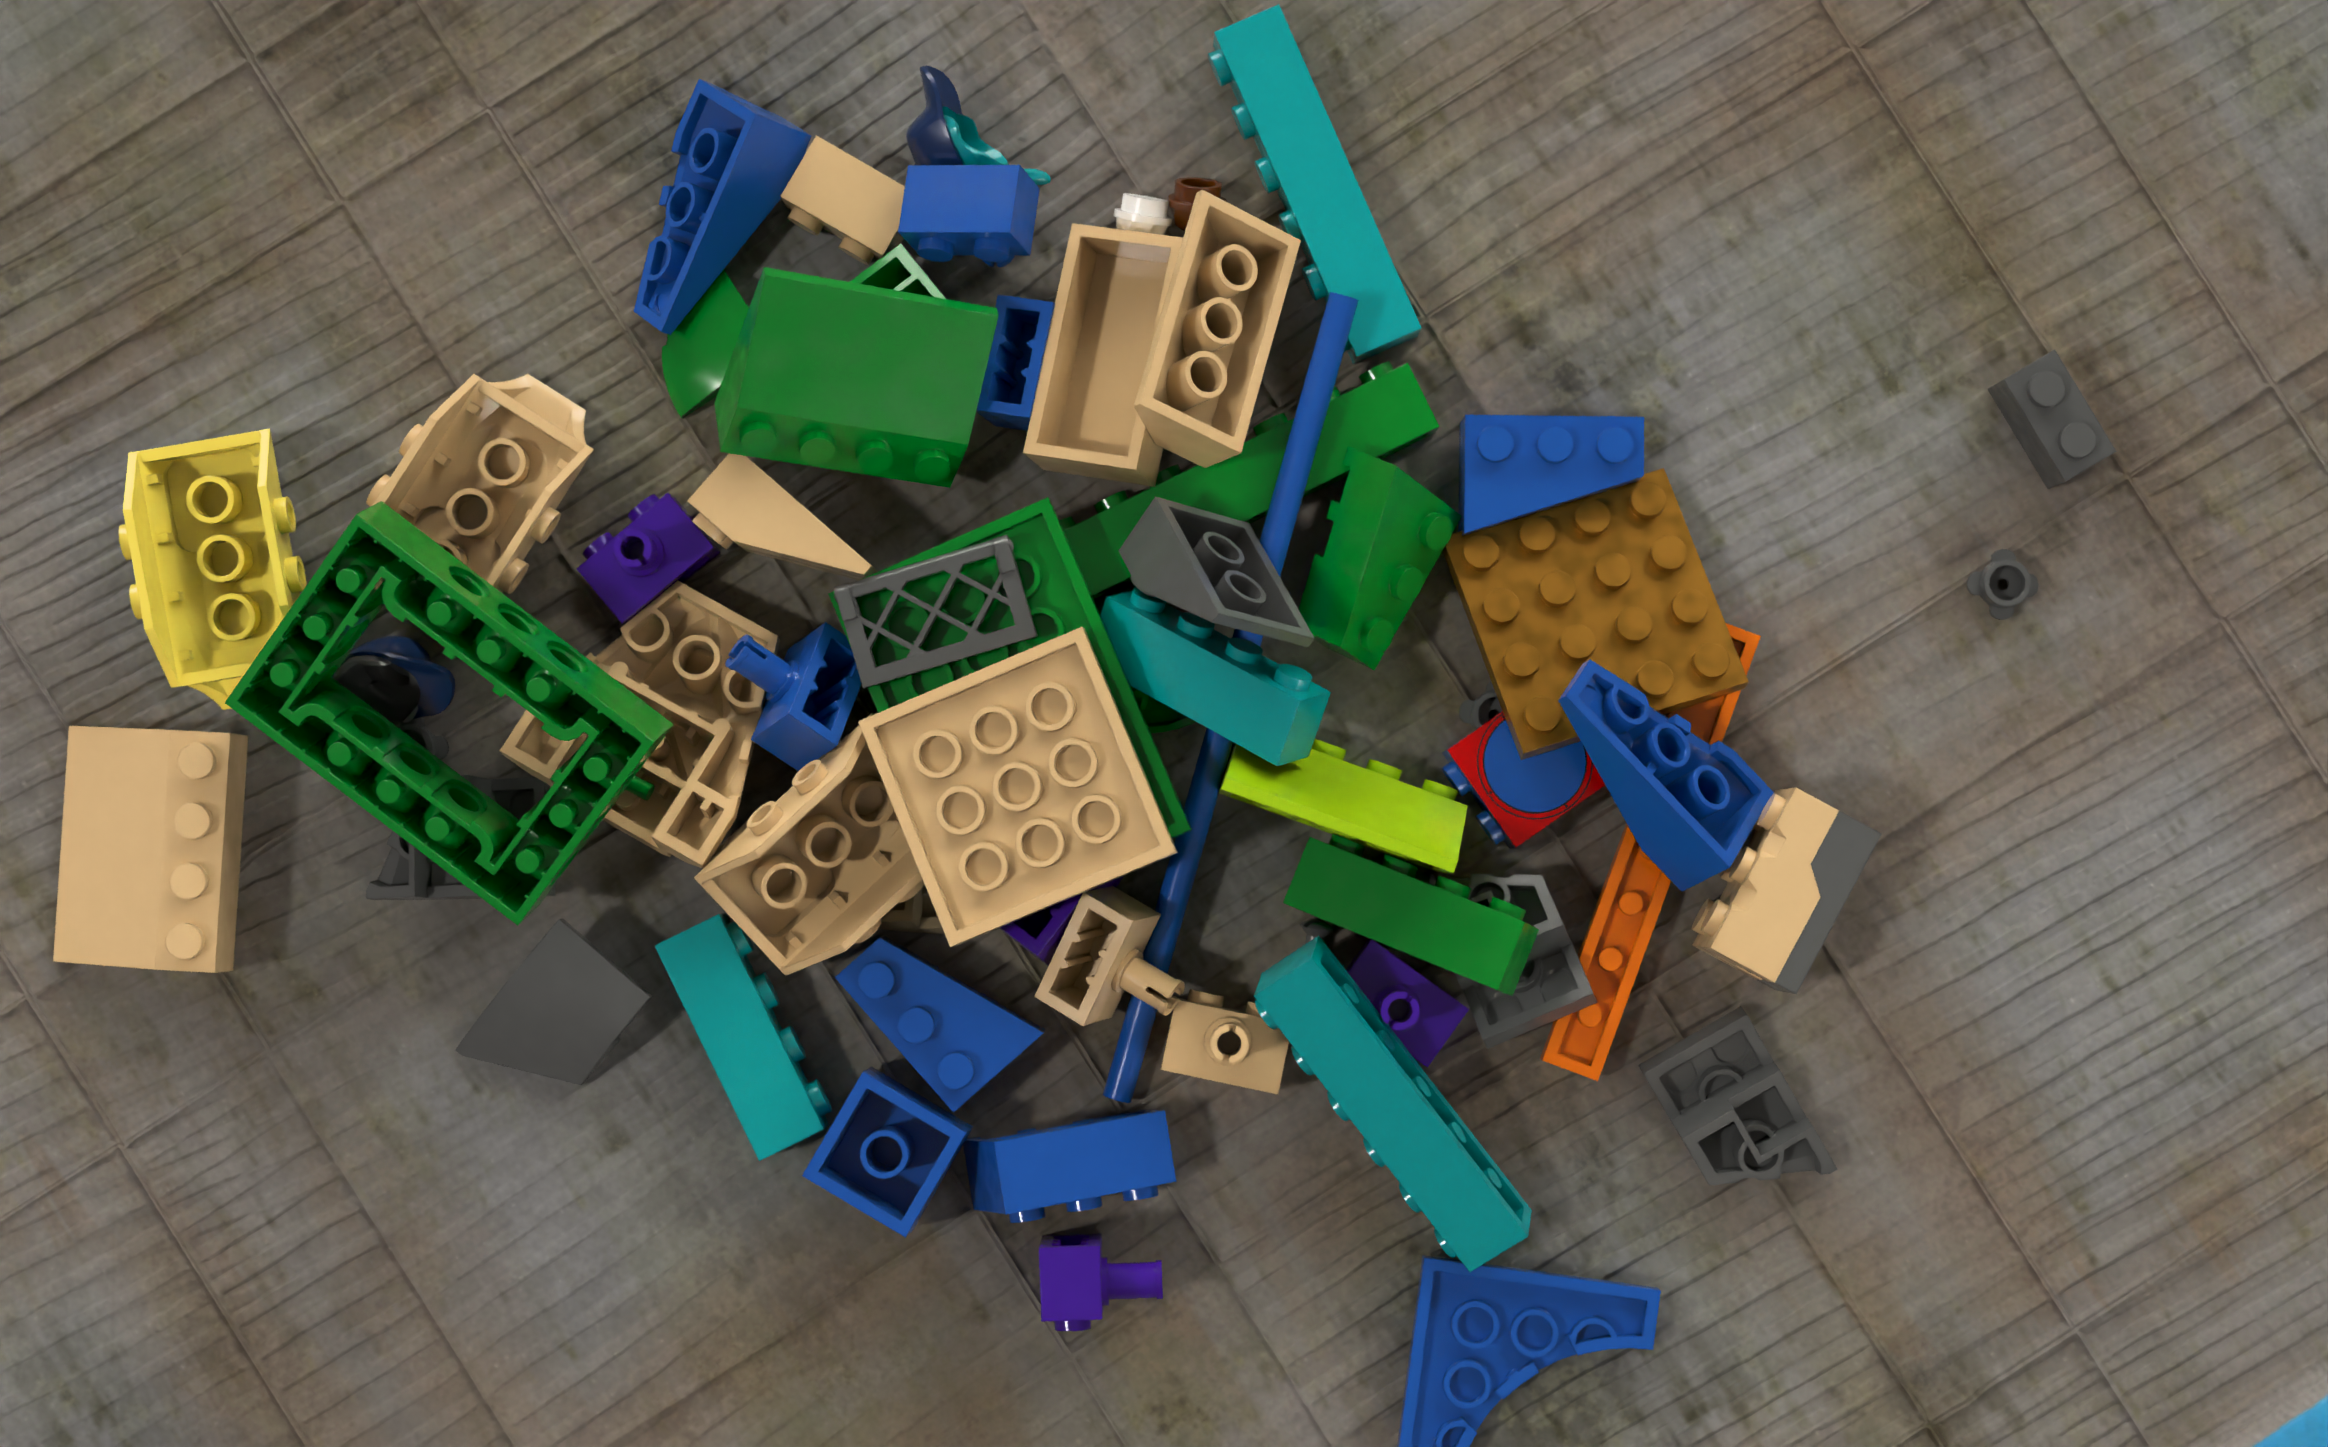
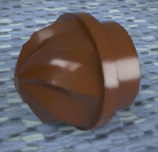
M1198 177L1176 179L1174 193L1168 196L1169 207L1174 217L1175 225L1183 231L1186 230L1196 193L1202 189L1227 202L1225 198L1221 197L1222 183Z

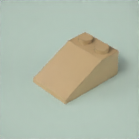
M729 453L688 499V502L699 511L692 522L726 550L735 542L750 553L855 580H860L877 572L871 564L747 456Z

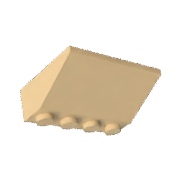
M69 726L53 962L207 973L233 971L248 750L247 735L184 730Z

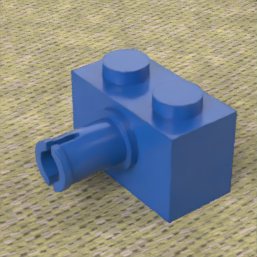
M908 165L898 233L920 257L926 260L947 262L952 260L953 255H974L983 260L989 267L994 268V262L997 263L999 268L1004 267L1015 256H1030L1040 188L1021 165Z
M1005 295L997 296L995 308L998 311V321L976 411L996 427L1028 431L1053 315L1054 302Z
M825 622L791 646L784 660H782L754 641L748 634L742 636L731 649L728 655L730 657L726 660L725 666L730 670H735L767 692V702L751 740L799 771L807 763L819 759L837 747L862 684L846 635Z

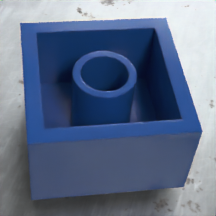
M870 1067L860 1075L802 1176L906 1238L916 1227L972 1131L973 1126L877 1069Z

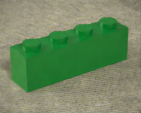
M1332 833L1328 844L1309 837L1284 898V904L1513 996L1539 932L1538 928L1522 921L1526 913L1525 909L1492 897L1489 907L1468 900L1472 891L1471 888L1439 875L1434 886L1415 879L1418 867L1386 854L1381 865L1362 858L1365 846Z

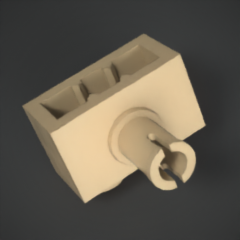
M1114 886L1083 892L1034 997L1082 1026L1112 1018L1124 991L1157 1009L1162 1015H1168L1180 1000L1173 996L1174 992L1179 995L1183 994L1185 983L1143 960V951L1161 914Z
M1189 989L1188 999L1179 998L1178 1004L1172 1011L1161 1070L1273 1094L1279 1093L1289 1041L1279 1028L1272 1029L1264 1022L1258 1013L1255 1002L1248 1001L1246 1012L1222 1007L1224 996Z

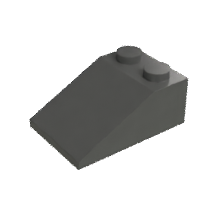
M1155 496L1119 549V553L1131 574L1132 583L1141 592L1149 596L1157 597L1212 623L1300 646L1309 647L1315 639L1250 523Z

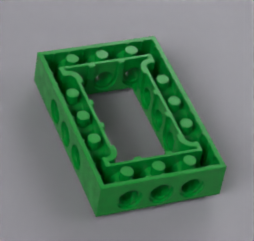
M382 501L355 515L225 702V704L517 926L541 904L674 725ZM384 604L388 611L398 620L404 622L408 619L445 647L442 653L453 660L458 657L494 685L491 691L502 698L508 695L542 721L544 725L541 729L558 740L570 741L578 738L584 732L589 735L574 755L552 775L550 779L554 781V784L547 793L520 820L332 678Z

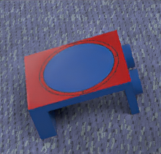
M1503 711L1442 752L1449 762L1442 767V771L1453 788L1458 790V794L1461 797L1468 792L1471 793L1482 809V812L1475 816L1481 828L1495 845L1504 840L1509 849L1518 847L1605 786L1581 741L1521 760Z

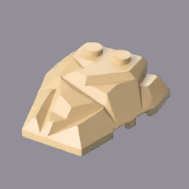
M677 581L620 628L622 632L620 637L597 656L590 652L586 658L674 724L636 774V776L655 785L651 797L646 801L625 790L603 821L665 856L670 857L673 855L688 864L703 869L707 866L737 818L741 795L754 749V742L751 738L762 714L767 693L735 670L727 668L725 662L730 657L728 655L733 646L746 634L776 656L780 639L778 635ZM526 710L500 749V752L523 770L551 787L554 784V781L550 779L552 775L574 755L589 735L584 732L578 738L570 741L558 740L541 729L544 723Z

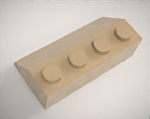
M1203 189L1196 193L1134 408L1156 445L1207 468L1242 452L1301 240Z

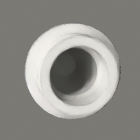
M1123 193L1121 208H1115L1113 216L1116 217V228L1165 235L1168 226L1172 225L1173 219L1167 217L1169 202L1150 196Z

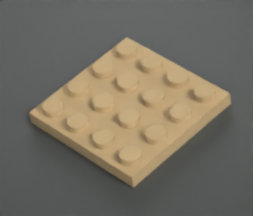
M1083 627L858 721L950 947H955L1178 853L1088 635Z

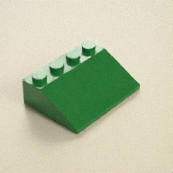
M764 267L714 403L720 452L950 488L969 445L998 321L997 308Z

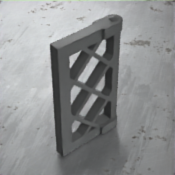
M1007 534L993 538V540L834 587V598L839 606L864 689L1038 637L1014 556V545ZM994 556L1000 572L992 590L961 574L965 565ZM944 571L951 574L934 607L903 591L908 582ZM958 578L988 594L972 627L941 611ZM1002 585L1004 586L1007 598L998 594ZM889 589L893 591V594L878 622L875 624L863 618L857 598ZM900 596L931 612L914 644L883 628ZM995 599L1010 606L1015 623L1014 626L987 634H982L978 631ZM937 616L968 632L964 641L928 652L921 649ZM865 626L873 629L869 638ZM882 634L910 649V652L904 659L877 667L872 648L879 635Z

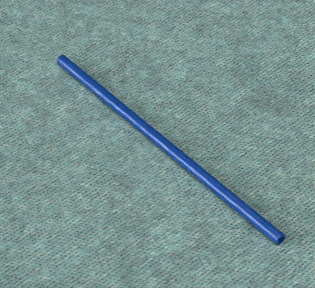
M1333 292L1329 293L1260 537V543L1279 576H1281L1359 301L1355 298ZM1234 629L1232 638L1245 639L1261 647L1263 636ZM1208 728L1205 731L1184 806V812L1192 831L1175 838L1174 845L1178 853L1170 856L1155 911L1160 913L1161 916L1143 951V960L1167 974L1233 745L1232 741ZM1132 994L1103 1092L1105 1097L1125 1103H1131L1157 1013V1009Z

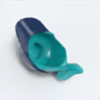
M921 66L920 73L925 93L926 108L906 131V139L915 162L914 165H1009L1006 158L998 150L989 146L980 138L972 118L962 114L958 94L950 79L934 67ZM1033 168L1024 169L1037 186L1051 182L1050 175L1044 171Z

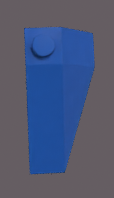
M699 79L675 133L671 152L680 155L673 187L663 186L659 205L666 207V219L662 235L656 237L649 244L634 312L659 331L671 335L780 201L781 194L806 154V148L812 136L786 119L718 86Z
M1591 659L1584 662L1558 701L1641 850L1682 892L1730 868L1760 817L1763 808L1774 792L1733 749L1720 741L1710 745L1690 732L1691 723L1678 714L1667 718L1649 706L1647 697L1643 692Z

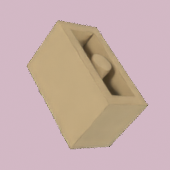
M816 135L780 196L785 206L792 210L787 218L813 235L818 236L823 228L842 239L839 249L866 265H869L873 258L877 260L882 258L903 240V237L898 233L905 186Z

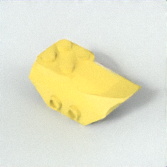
M270 429L128 453L123 502L125 524L119 526V542L125 559L132 560L136 583L131 584L129 589L133 613L138 620L143 619L144 630L171 688L181 686L192 687L210 697L222 710L232 709L225 704L226 700L300 595L299 592H302L307 585L303 562L300 556H293L289 533L296 530L295 513L290 498L288 496L282 497Z

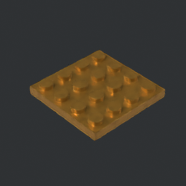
M1664 468L1644 474L1639 481L1464 536H1462V531L1454 533L1443 549V554L1521 760L1580 741L1558 700L1581 665L1590 659L1643 692L1647 697L1649 706L1663 715L1745 689L1749 682Z

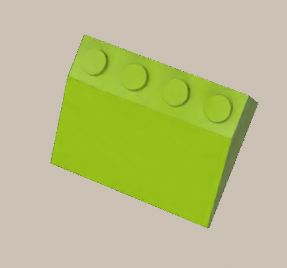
M1314 739L1309 757L1276 766L1235 744L1219 794L1321 831L1336 834L1360 845L1438 873H1454L1458 863L1468 805L1455 801L1458 790L1428 779L1424 780L1422 788L1399 781L1402 770L1372 759L1368 760L1366 769L1343 761L1347 750Z

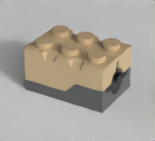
M1798 788L1775 790L1753 827L1755 833L1749 845L1740 849L1730 868L1720 872L1719 877L1727 881V886L1720 899L1714 902L1708 898L1705 901L1691 929L1699 933L1693 943V946L1774 990L1797 994L1882 833Z

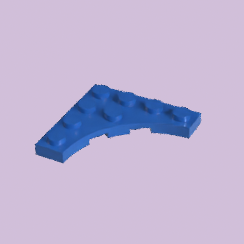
M1423 1255L1397 1447H1470L1477 1434V1429L1501 1399L1504 1400L1521 1384L1538 1374L1540 1369L1576 1354L1579 1356L1602 1350L1625 1348L1653 1350L1661 1290L1657 1287L1483 1264L1469 1272L1460 1260Z

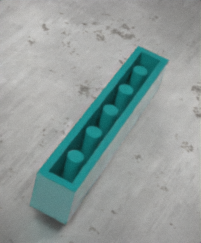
M1278 4L1215 31L1213 39L1215 51L1207 54L1211 68L1221 87L1229 83L1238 101V105L1231 107V111L1243 139L1246 140L1253 137L1262 158L1254 162L1268 194L1276 190L1285 208V212L1278 214L1282 230L1301 240L1300 245L1309 263L1308 266L1302 268V273L1313 299L1316 301L1324 297L1327 304L1329 293L1333 292L1359 300L1344 352H1348L1354 365L1418 337L1422 327L1280 5Z
M1320 936L1315 937L1261 973L1254 994L1256 998L1255 1005L1261 1018L1270 1028H1279L1292 1044L1291 1050L1297 1064L1306 1074L1310 1076L1315 1074L1328 1090L1327 1096L1333 1110L1342 1120L1346 1122L1351 1120L1363 1135L1364 1146L1369 1156L1378 1166H1387L1399 1181V1189L1405 1202L1413 1211L1417 1213L1422 1211L1435 1227L1436 1239L1448 1256L1451 1258L1457 1256L1468 1271L1471 1272L1528 1237L1532 1213L1531 1208L1390 1026L1383 1021L1379 1012Z

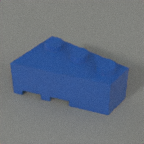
M1465 415L1459 423L1458 513L1462 517L1458 522V532L1462 531V536L1639 481L1644 476V417Z
M886 936L877 939L835 976L837 981L953 1113L1046 1031L1039 1025L1018 1015L991 997L970 987Z
M1140 1110L1073 1121L1072 1124L1040 1130L1030 1128L1018 1130V1134L991 1139H981V1137L968 1138L963 1144L973 1210L1009 1214L1010 1223L1045 1218L1044 1207L1066 1203L1067 1212L1102 1207L1101 1196L1122 1192L1123 1201L1151 1198L1159 1195L1157 1185L1177 1182L1165 1110Z

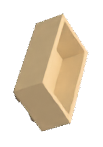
M1072 223L1023 453L1043 470L1155 487L1163 448L1154 443L1135 410L1134 404L1183 237Z

